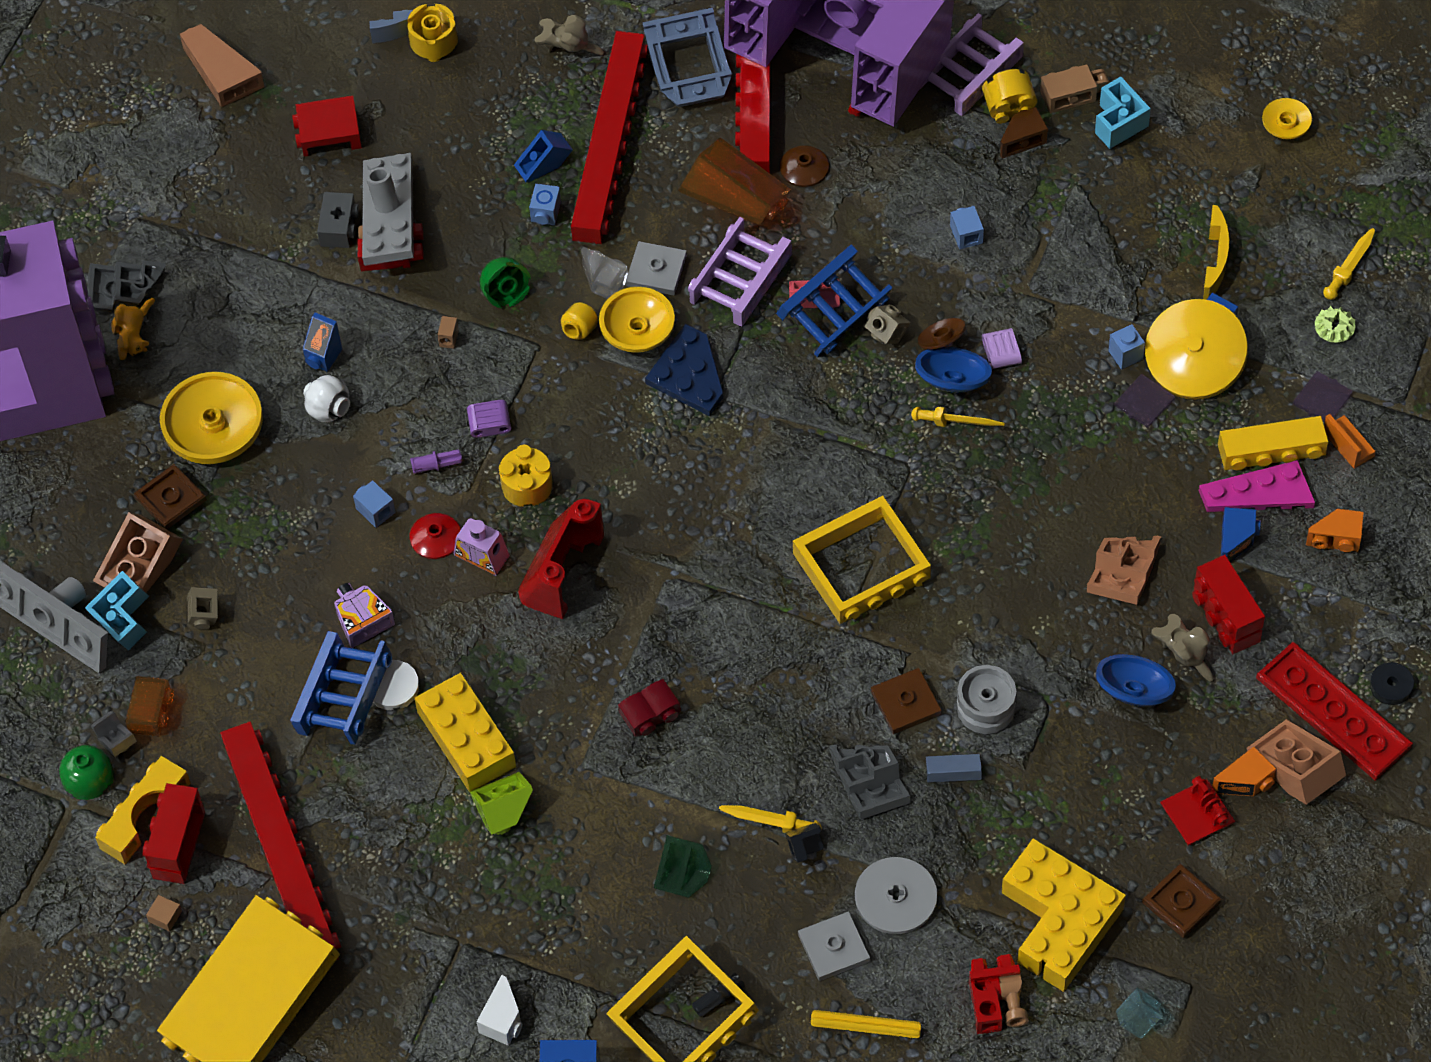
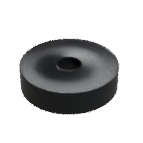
M1394 662L1379 665L1373 671L1370 679V690L1373 696L1378 701L1388 705H1397L1405 702L1411 696L1414 686L1411 672L1405 666ZM1391 681L1394 682L1396 685L1391 686L1387 682Z

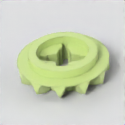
M1330 306L1325 311L1321 309L1315 319V330L1326 341L1334 343L1343 342L1354 334L1355 319L1352 318L1350 311L1345 312L1342 307L1333 309ZM1334 319H1338L1339 324L1332 330V322H1334Z

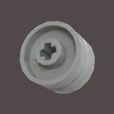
M981 665L968 670L962 676L957 689V712L964 726L973 732L991 734L997 733L1009 725L1014 717L1017 693L1015 682L1009 673L997 666Z

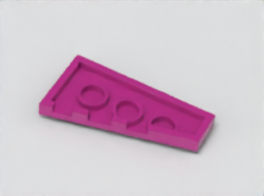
M1298 460L1199 485V493L1207 512L1224 511L1225 507L1265 510L1266 507L1292 509V506H1305V508H1314L1315 501Z

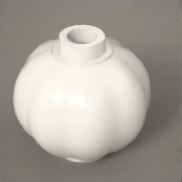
M321 376L312 383H308L304 389L305 409L311 417L320 422H332L338 417L329 415V412L342 417L350 407L347 386L343 381L334 376Z

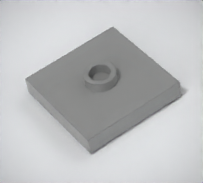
M638 241L626 278V286L647 287L660 293L675 295L687 251Z
M849 911L798 930L800 941L819 981L870 962L868 952Z

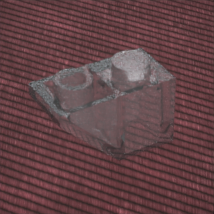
M583 247L581 250L582 263L591 291L608 299L614 293L622 290L628 275L627 265L620 260L608 258L597 250Z

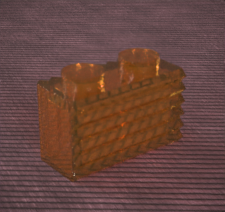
M136 676L126 718L127 728L132 734L159 737L162 727H167V704H172L174 698V690L170 688L168 679Z

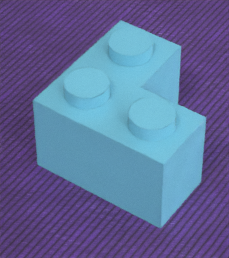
M1122 77L1101 88L1100 106L1104 111L1096 115L1095 134L1111 149L1149 126L1151 108Z
M121 571L85 609L127 650H130L147 633L131 614L149 596L124 571Z

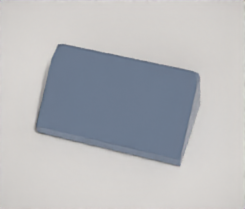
M979 754L926 757L927 782L981 780L982 770Z

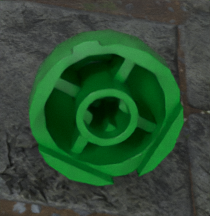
M499 257L487 263L480 275V289L486 299L495 307L502 308L501 306L509 304V307H512L522 301L529 292L528 282L529 279L531 280V276L523 264L515 259Z
M81 745L74 747L66 753L60 763L59 775L66 792L72 794L76 799L90 800L100 797L108 785L109 787L112 785L114 770L111 760L102 749L90 745Z

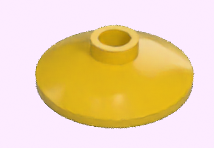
M1280 98L1272 101L1265 107L1262 115L1265 129L1273 136L1281 139H1295L1304 135L1309 130L1312 116L1307 106L1291 98Z

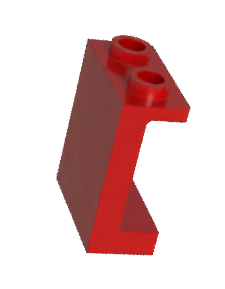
M353 96L295 104L297 114L292 115L294 129H299V134H295L297 149L302 148L304 156H309L308 148L349 141L351 142L352 150L362 148Z

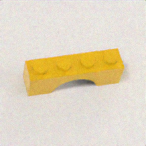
M160 756L156 763L153 762L148 767L143 779L133 785L126 800L116 806L113 816L109 821L99 827L95 837L99 849L121 863L126 864L141 846V841L136 831L138 817L146 808L157 803L159 793L164 792L166 783L189 786L191 782L187 771L163 756Z

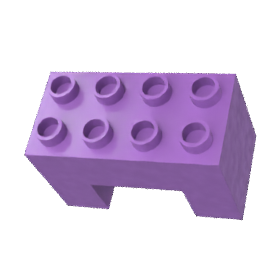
M725 0L724 48L767 67L793 29L796 28L853 54L851 107L894 127L936 67L942 53L950 43L954 0Z
M54 221L0 232V236L7 237L11 249L7 277H0V441L106 417L102 397L114 395L115 392L109 367L105 362L104 354H106L102 332L100 325L97 324L91 296L88 294L83 269L79 264L73 238L59 240Z

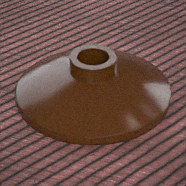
M812 146L794 147L788 150L780 161V172L783 178L790 184L798 187H810L820 183L826 177L829 170V162L826 155L821 150Z
M948 318L938 321L922 331L918 337V344L923 349L951 347L954 341L964 333L966 329L965 322L959 318Z

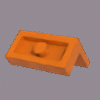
M1331 414L1326 416L1324 428L1327 438L1354 469L1375 457L1376 451L1345 415L1336 420Z

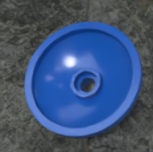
M955 347L927 349L917 356L915 369L924 381L940 390L955 393L972 391L982 387L990 380L992 372L990 364L983 357L971 351Z
M1126 654L1109 656L1100 661L1096 670V679L1104 691L1113 698L1129 705L1155 706L1164 703L1173 696L1176 687L1175 680L1168 670L1158 663L1140 656Z

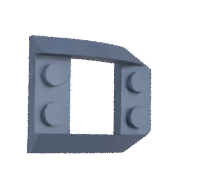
M713 8L642 23L660 90L677 107L716 100L725 96L732 73L724 53ZM705 36L715 73L671 82L661 45Z

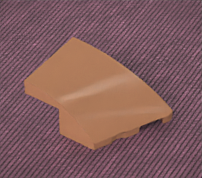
M1153 536L1152 540L1137 541L1136 537L1104 538L1096 553L1095 570L1087 584V593L1137 605L1154 565L1161 543V536Z

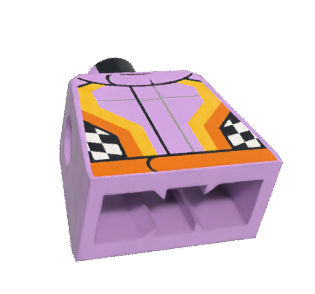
M469 518L455 540L454 556L495 576L510 556L502 534L485 525L480 520Z
M344 583L337 589V593L341 598L335 601V609L351 648L395 625L391 609L368 586H362L354 590L350 583Z

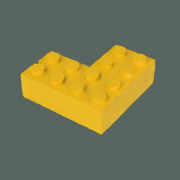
M1033 838L1002 881V894L1041 917L1019 948L1017 963L1039 976L1042 970V961L1046 962L1043 979L1064 992L1124 910L1126 895Z

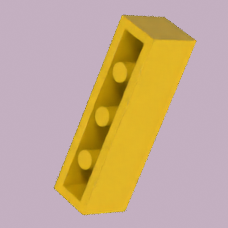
M1321 416L1220 431L1218 448L1224 470H1242L1245 467L1251 466L1263 467L1271 463H1289L1304 458L1316 459L1326 455L1328 445Z

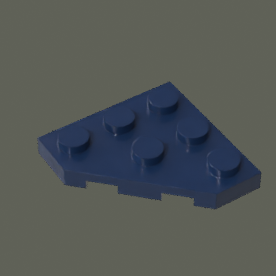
M685 324L645 377V384L710 417L723 399L722 388L707 334Z

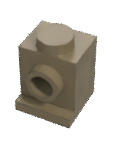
M191 587L187 595L188 624H194V628L199 630L209 629L210 625H214L217 620V589Z

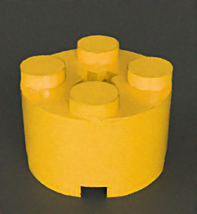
M427 4L415 8L408 16L407 29L410 46L417 55L431 62H436L453 51L458 43L455 19L449 8L441 4L428 7Z
M1019 69L999 72L993 75V81L989 84L985 81L982 86L990 115L998 124L1006 123L1014 114L1021 110L1034 108L1037 104V98L1029 74L1026 71L1024 74L1020 73Z
M520 445L502 459L499 465L500 481L503 494L509 502L522 507L526 504L535 506L544 502L549 497L552 491L551 466L543 452L528 445Z

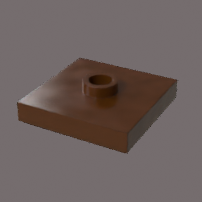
M175 464L134 493L135 499L167 530L207 501L206 496Z
M919 668L871 687V693L893 734L941 715L942 710Z
M1179 864L1143 898L1142 903L1184 938L1220 904L1221 898L1183 865Z

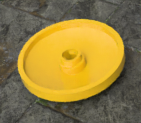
M1205 299L1185 300L1167 308L1153 322L1145 343L1147 365L1156 382L1169 393L1185 399H1206L1227 390L1241 375L1248 355L1247 337L1239 319L1225 306Z
M205 372L185 379L171 390L164 400L160 412V426L168 446L178 456L200 464L221 463L242 454L256 440L263 421L261 403L255 390L240 377L224 372Z

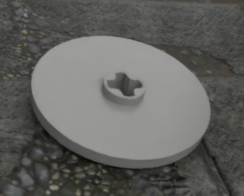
M890 857L874 862L863 871L856 883L855 903L861 917L874 929L889 934H904L920 928L932 916L937 903V889L931 874L922 865L907 858ZM893 891H899L900 896L898 900H893Z

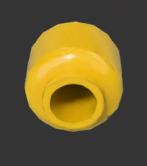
M582 302L573 304L561 318L563 332L569 338L577 340L586 338L596 328L598 323V317L594 309Z

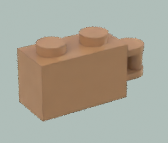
M1086 64L1042 76L1040 92L1051 114L1095 102L1096 94L1101 92V88L1110 82L1103 69L1090 71Z

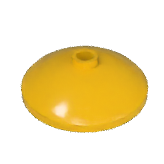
M629 287L614 293L605 301L600 311L599 324L602 335L614 347L627 352H645L660 346L668 339L674 328L675 315L671 303L660 292L647 287Z

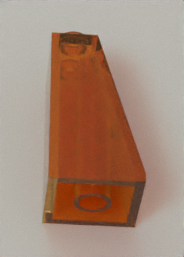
M720 137L699 154L678 191L761 225L766 219L772 220L778 211L781 212L789 202L786 197L791 189Z

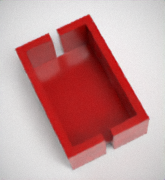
M1226 555L1198 566L1192 596L1198 606H1202L1206 612L1205 616L1211 627L1214 626L1218 631L1221 644L1224 647H1228L1233 655L1260 643L1265 615Z
M166 783L164 792H160L157 799V808L159 809L157 815L151 819V835L149 841L146 840L144 843L143 856L146 858L147 868L150 869L153 879L185 884L205 816V809L198 788Z

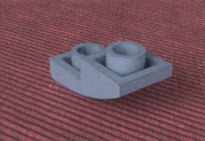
M413 10L394 11L393 19L369 21L372 43L386 42L408 35V16Z

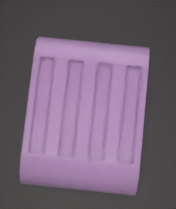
M1012 328L982 334L983 346L991 369L1022 363L1020 350Z

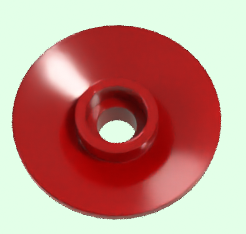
M428 514L418 519L412 526L410 543L414 551L420 556L428 559H441L454 552L455 540L461 529L459 524L446 514ZM438 530L437 533H431V531Z

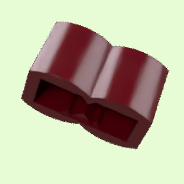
M664 679L650 684L641 692L627 697L618 704L619 714L635 737L651 734L658 724L674 721L681 712L680 702Z

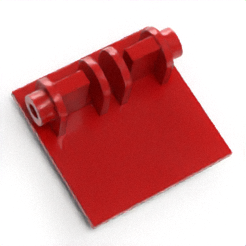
M1197 776L1191 781L1193 786L1160 802L1188 846L1235 823V820L1209 781L1202 779L1201 776Z

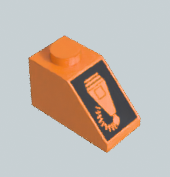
M1252 747L1215 776L1212 787L1217 794L1255 796L1261 790L1266 792L1272 787L1275 782L1276 768L1255 747Z

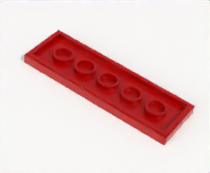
M1294 642L1288 645L1256 675L1258 681L1375 781L1412 748L1413 743Z

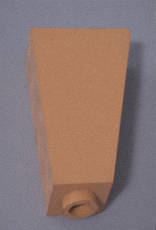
M202 24L180 33L184 51L221 107L264 88L261 71Z

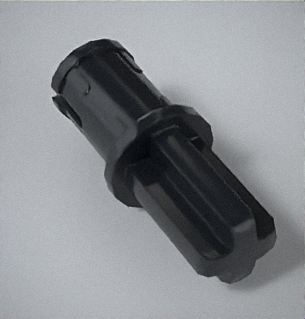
M734 972L729 978L735 982L740 977ZM742 980L736 984L740 989L745 987ZM721 983L717 986L712 985V990L692 1003V1007L698 1016H704L721 1003L723 1005L726 1004L725 1000L732 996Z

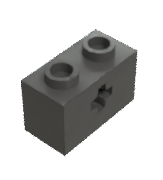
M324 192L317 230L320 247H350L351 238L354 239L356 234V225L353 224L354 218L359 216V204L355 203L353 193Z

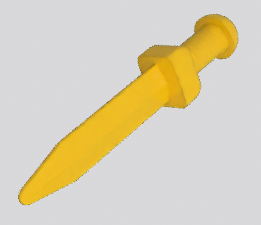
M1371 228L1358 240L1341 267L1336 266L1333 271V281L1329 287H1325L1323 290L1326 299H1335L1338 296L1337 291L1340 287L1349 284L1352 279V271L1371 244L1375 233L1374 228Z
M915 407L911 412L913 420L934 421L935 425L945 427L947 421L983 426L1005 425L1003 422L986 418L948 414L945 407H936L935 411L922 410L921 407Z
M719 806L721 811L736 818L781 827L783 833L813 824L810 821L797 819L796 814L790 811H786V815L745 806ZM815 820L814 823H817L821 827L820 822Z

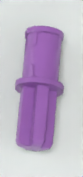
M460 450L438 454L432 451L433 454L410 458L413 474L435 469L439 471L440 467L462 462Z

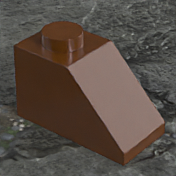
M1036 107L1021 110L1012 116L1001 139L1000 156L1002 159L1047 144L1048 128Z

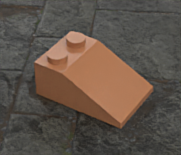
M128 512L93 581L105 588L121 571H124L147 593L171 563L183 539L143 515Z
M1287 719L1247 747V751L1255 747L1276 768L1274 780L1289 795L1306 805L1346 776L1341 751Z

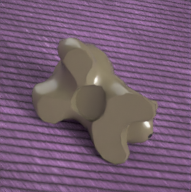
M577 15L568 16L564 24H559L548 18L542 19L539 23L543 28V32L536 36L534 40L537 44H543L547 47L548 52H551L553 47H559L569 52L586 50L598 55L604 54V51L599 46L588 42V34L585 28L586 22Z
M1170 614L1166 626L1152 629L1151 634L1162 642L1163 648L1168 647L1173 652L1179 663L1184 666H1194L1209 682L1213 681L1214 678L1211 670L1203 661L1208 651L1209 636L1202 628L1195 627L1189 631L1178 615Z

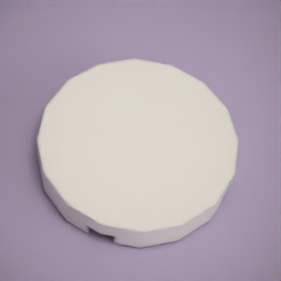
M392 660L390 667L385 671L373 703L385 710L407 707L415 700L414 698L419 692V679L415 669L403 661Z

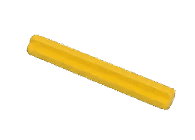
M813 1010L811 1014V1025L814 1027L919 1038L921 1034V1023L917 1021Z

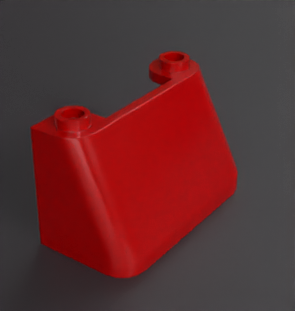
M579 499L553 521L519 587V598L523 605L560 619L564 618L568 606L562 599L561 585L565 579V571L562 564L570 548L583 552L584 546L589 543L600 545L604 537L601 503L589 499Z

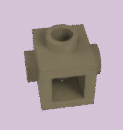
M889 304L873 308L868 315L869 320L864 327L871 332L870 335L875 340L885 344H896L900 342L911 322L900 314L901 311L897 307Z

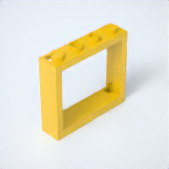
M884 496L793 540V555L839 624L852 618L855 620L861 613L869 609H877L883 602L902 596L914 586H922V582L931 577L930 563ZM884 519L915 566L842 602L812 557V554Z
M687 936L606 1013L610 1020L652 1062L665 1061L626 1021L693 956L742 1004L683 1062H712L716 1057V1052L723 1045H729L736 1038V1032L743 1026L750 1025L752 1023L751 1019L759 1011L755 1003Z

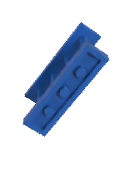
M852 244L784 302L776 313L782 321L789 315L792 318L795 317L821 344L814 353L817 357L823 352L826 354L830 353L838 345L837 339L875 306H883L890 299L887 296L892 289L890 284L880 292L856 267L853 258L858 251ZM841 269L844 272L847 271L873 298L864 307L837 280L838 276L836 274ZM823 285L826 287L830 286L855 312V315L847 322L820 296L821 292L819 289ZM806 300L813 302L838 328L829 338L802 310L801 304Z
M327 632L290 720L298 734L308 736L311 727L320 725L343 730L350 744H356L358 737L364 731V722L385 671L392 663V654L385 641L379 642L376 652L345 647L338 633ZM343 657L371 662L366 675L337 670L336 666L339 659ZM333 680L362 685L357 697L326 692L329 683ZM324 702L352 707L348 720L319 715L317 712L320 705Z

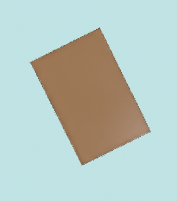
M442 316L437 334L439 347L455 348L459 332L457 318Z
M158 895L146 917L148 922L170 932L182 910L180 904Z

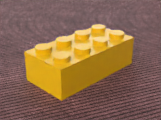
M461 672L414 698L417 713L469 792L516 768L513 750Z

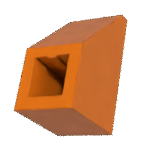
M1336 509L1309 527L1306 546H1313L1317 549H1338L1342 552H1358L1362 535L1363 512Z

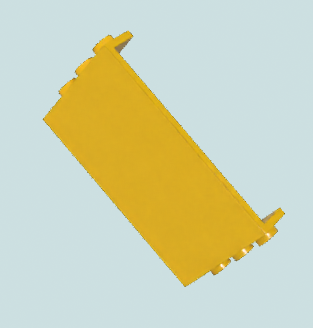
M256 895L157 1029V1032L163 1037L161 1042L173 1051L177 1047L185 1053L182 1057L189 1062H263L339 957V952L334 946L321 938L323 934L311 925L305 928L299 924L302 920L290 911L284 914L278 910L280 905L269 897L263 900Z

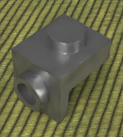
M113 711L108 712L91 725L100 743L115 757L128 750L131 745L137 742L134 735L121 724Z

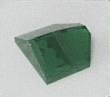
M667 835L654 888L689 898L706 884L712 865L703 844Z

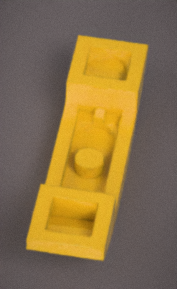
M1218 205L1212 206L1209 240L1219 241L1216 267L1207 266L1203 295L1205 300L1208 299L1211 293H1216L1223 280L1229 250V232L1225 218Z

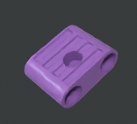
M505 400L476 403L467 407L472 437L478 438L504 434L511 430L508 406Z

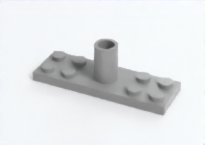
M411 153L363 160L362 259L364 265L414 258L413 158Z
M0 560V608L97 673L102 672L106 668L108 632L100 625H96L87 619L82 613L72 609L86 596L82 584L77 579L68 577L48 593L28 580L22 573L16 572Z

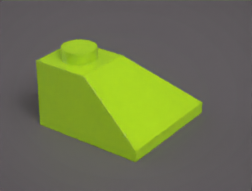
M517 772L475 789L470 794L487 830L491 835H500L508 832L511 829L510 827L517 825L533 789L524 776Z

